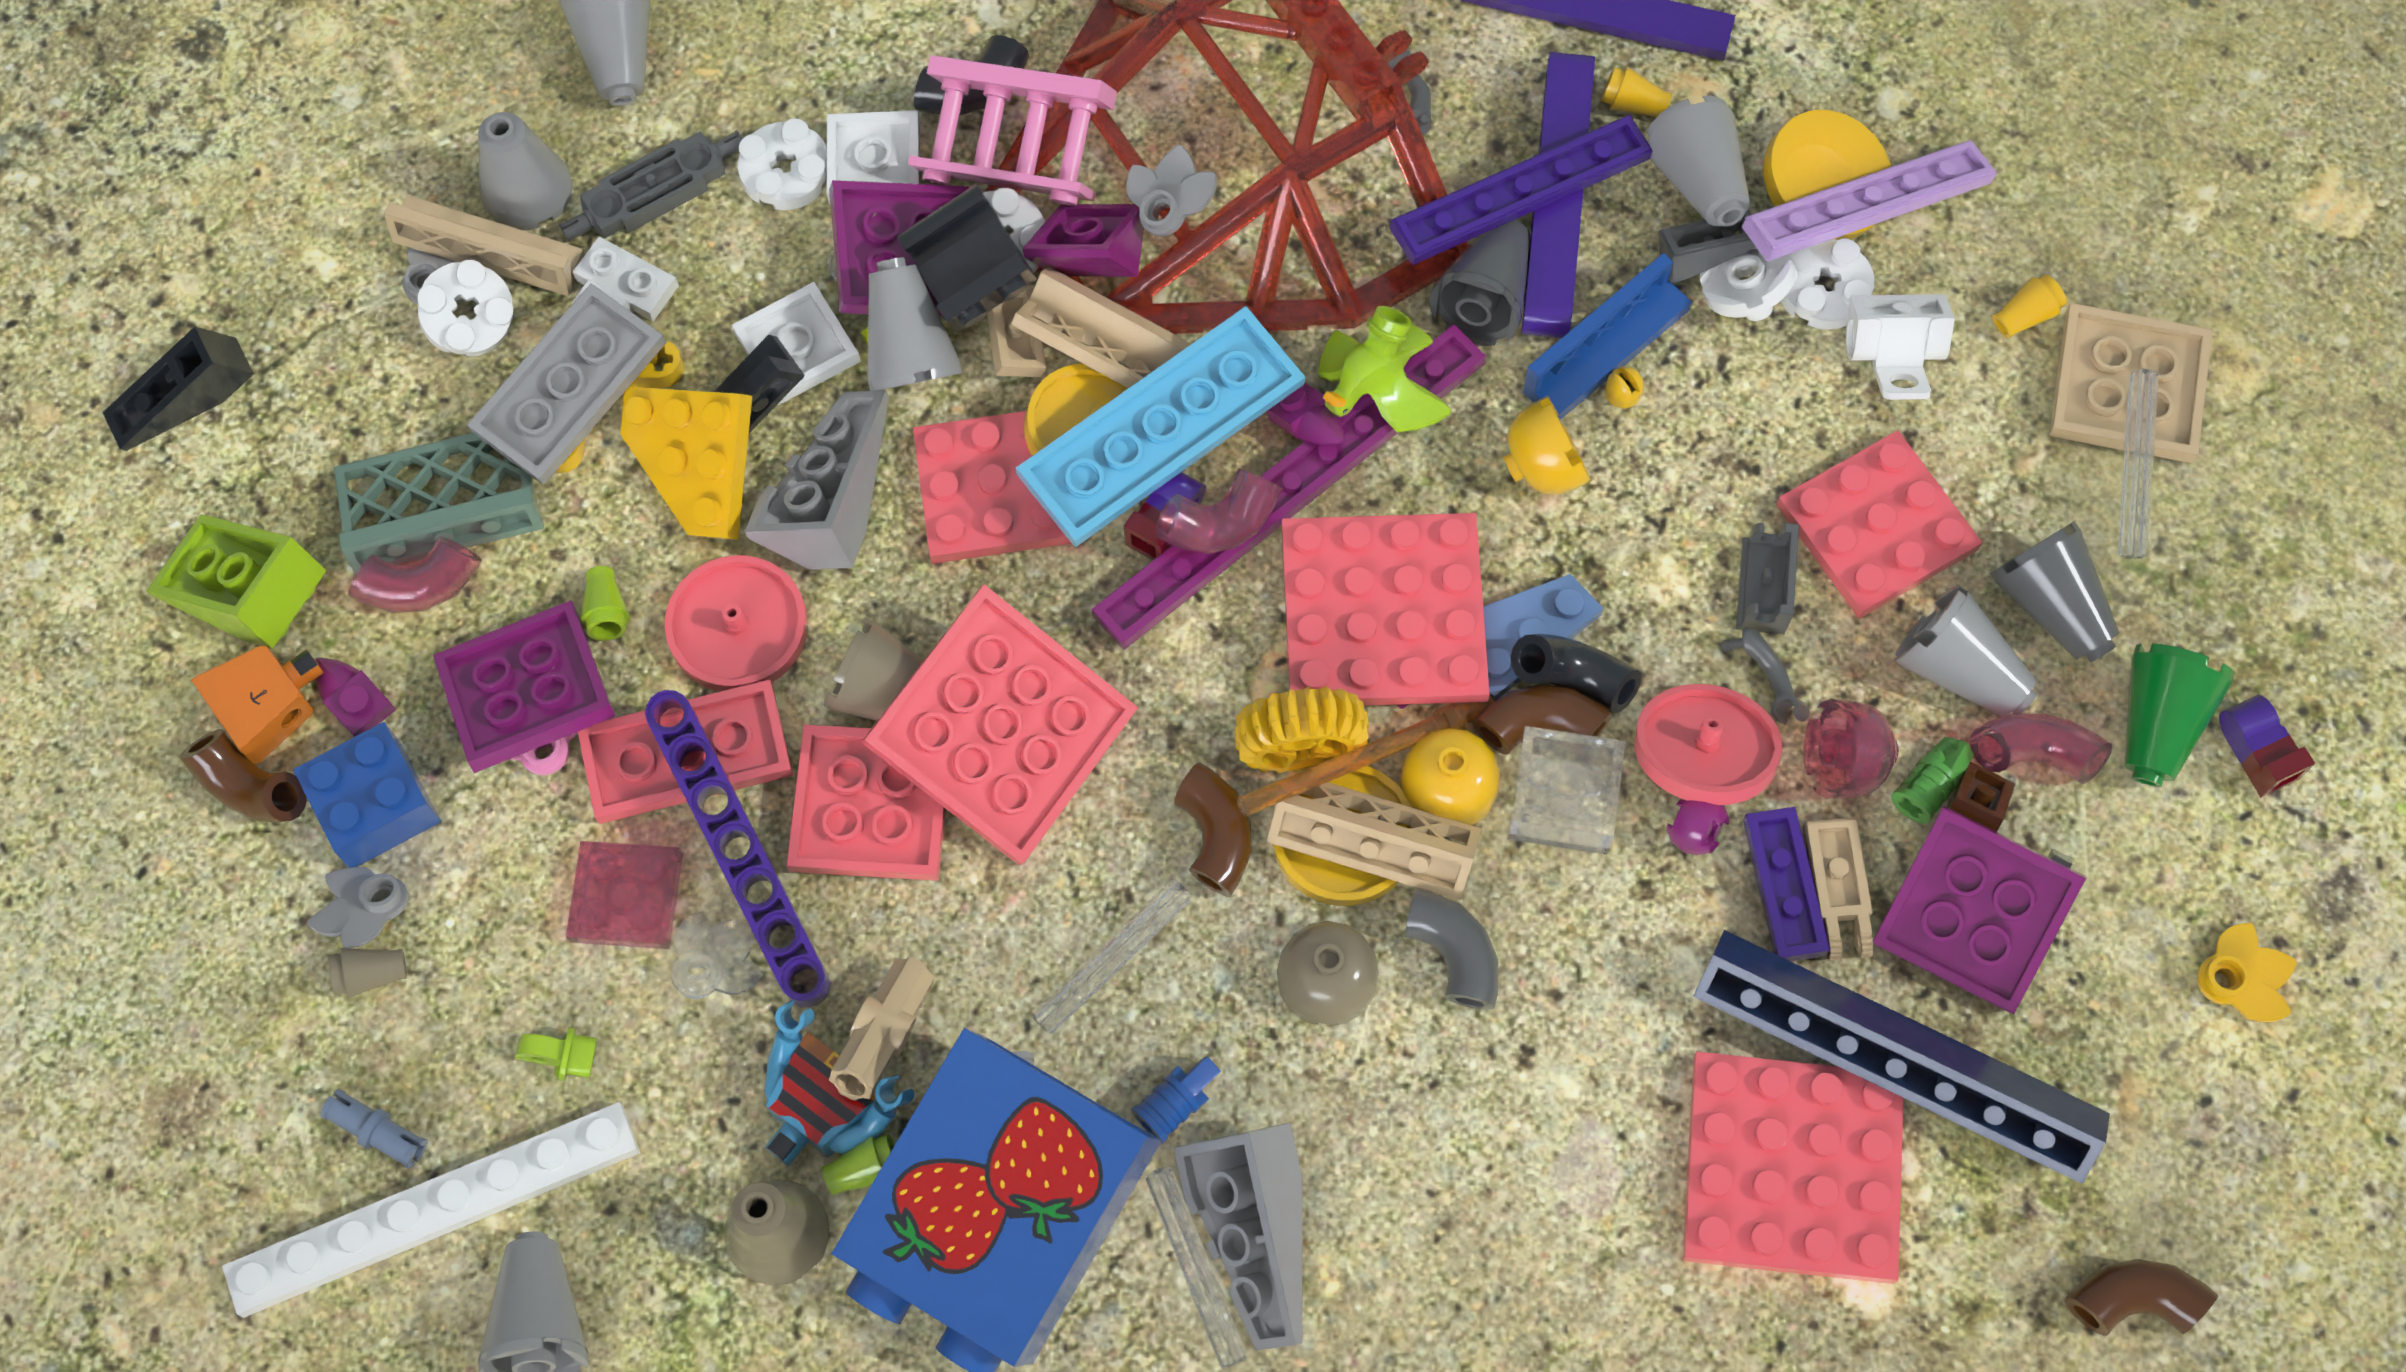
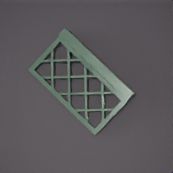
M474 433L334 467L343 532L339 534L341 551L357 576L544 529L542 513L537 504L533 477L521 468H516V465L509 459L505 458L502 461L489 455L488 453L493 447ZM462 452L470 456L457 473L442 466L450 455ZM481 462L496 469L483 486L468 479ZM416 464L423 468L410 484L395 478L405 466ZM434 474L449 480L437 497L421 491ZM508 475L522 482L523 488L501 494L495 492ZM365 476L376 479L363 496L351 491L349 488L348 480ZM387 486L403 492L389 509L374 502ZM460 487L476 494L469 502L453 506L448 504ZM414 498L429 505L421 514L409 517L401 516L402 512ZM367 510L382 517L376 525L355 530V524Z

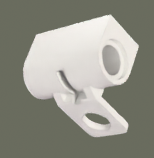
M1946 295L1850 296L1846 326L1847 356L1849 361L1873 362V371L1883 398L1897 400L1928 399L1930 397L1931 388L1923 369L1924 360L1947 359L1955 318ZM1899 379L1908 380L1915 383L1916 386L1900 388L1891 384V381Z

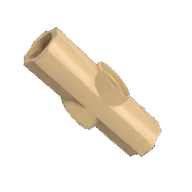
M913 957L902 960L895 959L875 996H868L851 1028L850 1039L842 1049L830 1074L829 1081L836 1086L839 1094L854 1101L859 1098L870 1099L891 1059L897 1060L913 1030L916 1022L915 1016L930 993L935 978L928 971L925 963Z

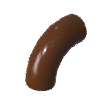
M1538 684L1507 692L1486 707L1472 721V724L1478 735L1490 747L1501 754L1508 755L1527 737L1542 733L1557 735L1581 752L1603 731L1610 721L1612 713L1600 703L1572 688Z
M222 729L202 736L189 745L180 755L183 764L207 792L228 808L253 820L273 823L292 821L299 817L305 809L307 797L296 775L288 772L271 773L260 769L236 748Z
M1199 762L1187 773L1174 799L1176 806L1188 812L1197 820L1202 831V847L1189 871L1197 880L1211 890L1223 896L1231 897L1240 883L1252 853L1251 820L1238 792L1212 769Z
M2133 1259L2102 1266L2076 1285L2066 1296L2064 1302L2069 1311L2082 1324L2103 1336H2108L2115 1326L2129 1315L2138 1313L2154 1314L2171 1324L2181 1334H2185L2208 1312L2217 1300L2218 1294L2205 1283L2175 1265Z

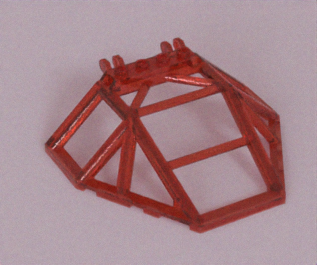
M1099 0L1055 74L1083 77L1087 70L1108 61L1091 79L1102 80L1118 93L1182 29L1281 162L1194 229L1185 219L1182 226L1173 233L1178 240L1176 243L1141 268L1138 272V277H1129L1104 297L1163 329L1170 330L1173 334L1203 333V329L1217 327L1245 306H1247L1267 331L1308 330V326L1337 325V329H1354L1367 322L1373 316L1378 306L1392 307L1436 282L1468 247L1466 241L1414 265L1409 260H1406L1355 290L1308 184V181L1387 137L1417 208L1447 195L1402 88L1403 84L1412 80L1413 77H1417L1425 70L1429 63L1428 58L1423 52L1416 51L1414 54L1412 53L1410 56L1401 59L1393 69L1387 64L1409 49L1412 38L1407 31L1399 30L1393 35L1385 37L1375 48L1338 0H1265L1279 19L1221 9L1222 6L1233 0H1173L1172 2L1166 0ZM1119 15L1134 20L1109 33ZM1202 24L1297 41L1313 62L1293 146ZM1328 82L1356 121L1313 144ZM1054 101L1053 108H1048L1034 175H1037L1065 147L1073 111L1068 108L1069 103ZM1097 108L1096 114H1091L1090 120L1126 170L1129 172L1132 165L1147 167L1107 110ZM1025 125L999 166V170L1016 172ZM988 185L985 192L996 191L1006 187ZM1012 189L1018 195H1021L1019 192L1023 191L1019 189ZM1165 208L1160 212L1159 215L1162 219L1168 215L1170 208ZM1265 212L1246 301L1153 304V296ZM1292 224L1326 299L1275 300ZM1038 267L1036 271L1040 275L1043 269ZM1068 276L1084 285L1079 276Z

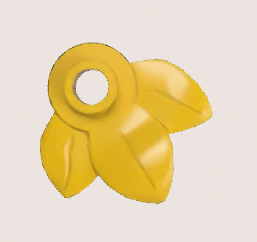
M2252 923L2237 924L2226 929L2218 937L2215 954L2208 957L2198 969L2197 983L2201 992L2209 1000L2221 1005L2232 1004L2249 1020L2256 1022L2280 1021L2291 1014V1010L2277 990L2288 981L2297 965V961L2295 958L2278 950L2258 947L2257 932ZM2215 973H2222L2227 976L2230 982L2229 988H2223L2216 982Z

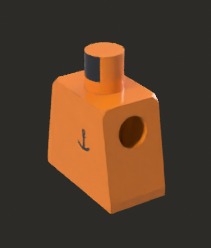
M259 646L197 675L191 681L239 750L253 764L257 765L312 715L314 709L300 689L324 672L307 649L282 665L267 646Z

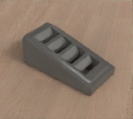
M1747 210L1743 218L1731 226H1712L1706 220L1659 230L1660 255L1665 253L1673 261L1669 277L1671 282L1676 283L1689 279L1756 248L1742 228L1746 217L1752 215L1750 211ZM1737 231H1739V232L1741 233V234L1733 235V233H1734V232H1737Z

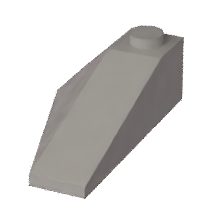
M886 390L843 392L813 429L814 441L801 456L793 454L785 464L788 473L776 487L768 485L759 496L744 531L748 539L809 570L853 568L867 531L889 400Z

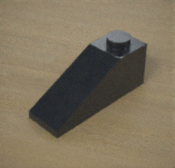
M194 326L102 413L119 449L128 451L223 403L251 378L254 373L236 337Z

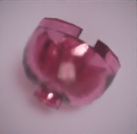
M1835 698L1822 701L1817 708L1825 709L1821 712L1819 719H1809L1803 744L1806 774L1813 775L1816 772L1817 782L1820 787H1813L1818 795L1827 799L1858 798L1878 790L1888 779L1899 753L1898 743L1889 721L1882 712L1860 701Z

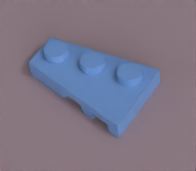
M1571 574L1483 606L1489 700L1492 703L1521 681L1514 673L1510 657L1512 648L1518 639L1530 634L1559 635L1573 639L1602 615L1603 607Z

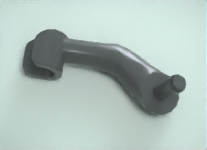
M1396 45L1380 56L1379 61L1387 75L1390 76L1399 72L1406 82L1411 94V102L1405 118V127L1410 134L1419 137L1425 135L1431 128V93L1428 85L1413 65L1412 56L1408 48L1403 45Z
M1745 627L1742 632V638L1727 639L1721 642L1722 651L1729 652L1733 649L1744 648L1746 653L1759 664L1776 696L1771 707V713L1778 722L1784 725L1787 724V714L1792 706H1794L1793 714L1797 720L1804 722L1809 718V707L1805 702L1795 697L1783 663L1756 629Z

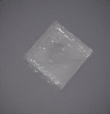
M1525 726L1519 749L1507 840L1607 855L1615 831L1625 741Z

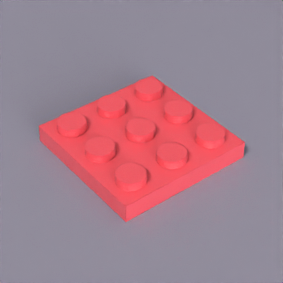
M1026 411L913 427L931 564L1072 544L1016 475V467L1032 457L1024 435Z
M1899 430L1780 496L1776 504L1790 524H1799L1798 536L1858 619L1977 552L1982 545V541Z
M804 724L786 865L789 872L939 881L946 808L861 743L871 728Z

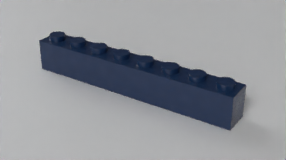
M1726 930L1723 931L1693 997L2081 1184H2083L2106 1144L2110 1113Z

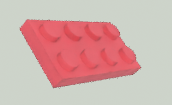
M770 679L688 700L699 718L734 790L794 776L775 691ZM680 708L668 709L661 716L660 725L669 728L676 726L682 720L684 711ZM645 710L608 719L578 731L594 816L598 824L687 802L647 723ZM702 751L689 752L682 760V769L685 771L697 770L703 765L706 754Z

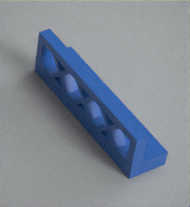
M1662 253L1530 364L1527 368L1523 393L1533 403L1548 395L1559 414L1557 417L1560 421L1604 384L1608 376L1615 369L1625 366L1690 310L1692 301L1669 281L1673 261L1665 253Z

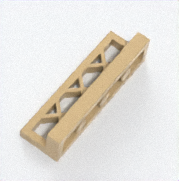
M410 195L406 196L402 206L389 202L384 212L393 243L455 262L475 260L500 276L568 297L576 281L573 270L585 256L584 249Z
M1049 266L1040 273L1030 299L1015 313L1011 325L1127 388L1136 384L1191 345L1186 340Z
M1288 771L1277 800L1266 842L1461 901L1482 828L1435 816L1422 810ZM1296 791L1305 795L1312 796L1315 799H1309L1299 795L1292 794V792ZM1346 808H1352L1355 810L1362 811L1363 814L1349 811ZM1399 822L1405 825H1409L1412 828L1408 829L1402 826H1398L1395 823ZM1443 837L1452 838L1458 841L1465 842L1467 844L1466 846L1458 844L1452 841H1448Z

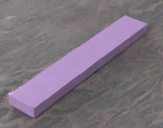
M1972 140L1747 216L1742 228L1768 262L1991 184L1997 172Z

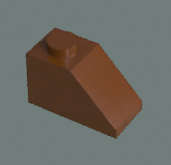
M1970 762L1947 808L1997 832L2004 820L2015 783Z

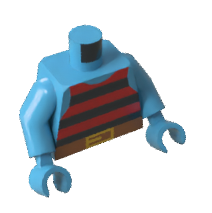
M794 1000L782 1005L776 1012L775 1020L779 1029L768 1057L764 1094L767 1098L766 1108L775 1119L783 1124L765 1148L787 1166H790L807 1143L828 1158L835 1152L845 1154L871 1136L875 1139L880 1137L897 1113L896 1107L909 1104L915 1097L912 1088L902 1091L896 1097L893 1087L900 1078L899 1074L880 1080L870 1099L859 1098L854 1101L839 1094L836 1086L829 1081L831 1071L839 1055L809 1032L802 1038L799 1031L813 1022L815 1014L811 1008H808L802 1012L799 1022L795 1021L791 1016Z

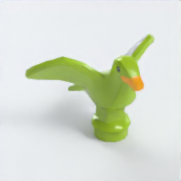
M1378 306L1373 316L1367 321L1369 335L1364 343H1359L1354 338L1338 330L1332 333L1320 358L1318 377L1331 382L1340 381L1333 392L1326 391L1323 396L1325 406L1334 415L1339 417L1347 415L1364 394H1370L1381 416L1397 433L1428 427L1451 414L1450 407L1443 400L1407 378L1403 368L1409 358L1433 343L1431 337L1422 329L1413 325L1408 316L1391 307Z

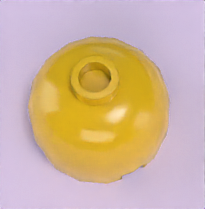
M1548 395L1524 408L1513 419L1507 433V441L1511 453L1503 456V459L1515 482L1524 478L1534 491L1545 495H1561L1573 491L1592 480L1568 431L1562 422L1559 421L1557 417L1559 414Z
M1448 727L1430 731L1414 743L1403 760L1400 788L1404 791L1405 797L1413 808L1473 826L1486 817L1492 808V804L1498 794L1500 773L1495 754L1483 739L1467 730Z

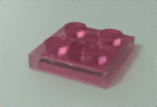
M580 841L566 931L567 940L570 943L670 949L683 852L680 847Z

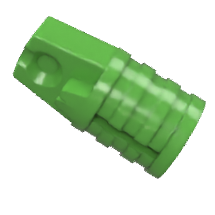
M1944 737L1925 757L1920 758L1915 767L1909 772L1907 778L1893 792L1891 799L1895 807L1907 818L1917 823H1928L1933 818L1934 813L1940 809L1942 803L1950 796V793L1958 786V782L1974 757L1969 744L1962 740Z

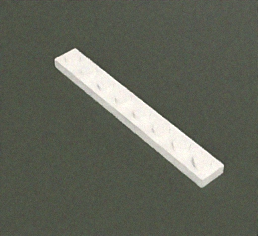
M620 1102L222 1265L236 1314L243 1318L639 1154L640 1150L624 1106Z

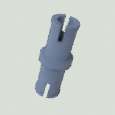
M340 1088L334 1091L333 1096L330 1095L321 1111V1118L331 1121L358 1137L357 1144L366 1149L375 1147L403 1164L407 1169H411L415 1165L413 1160L417 1162L420 1160L428 1144L426 1139L418 1137L391 1121V1114L381 1108L375 1111L347 1095Z

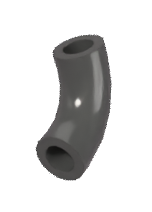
M1415 888L1405 937L1430 944L1443 955L1448 967V983L1444 997L1453 1003L1469 1008L1494 1009L1498 995V957L1486 928L1463 905L1431 891Z

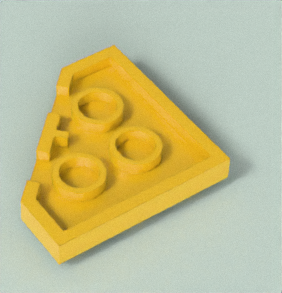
M628 387L623 397L620 434L687 535L738 540L752 396L736 393Z

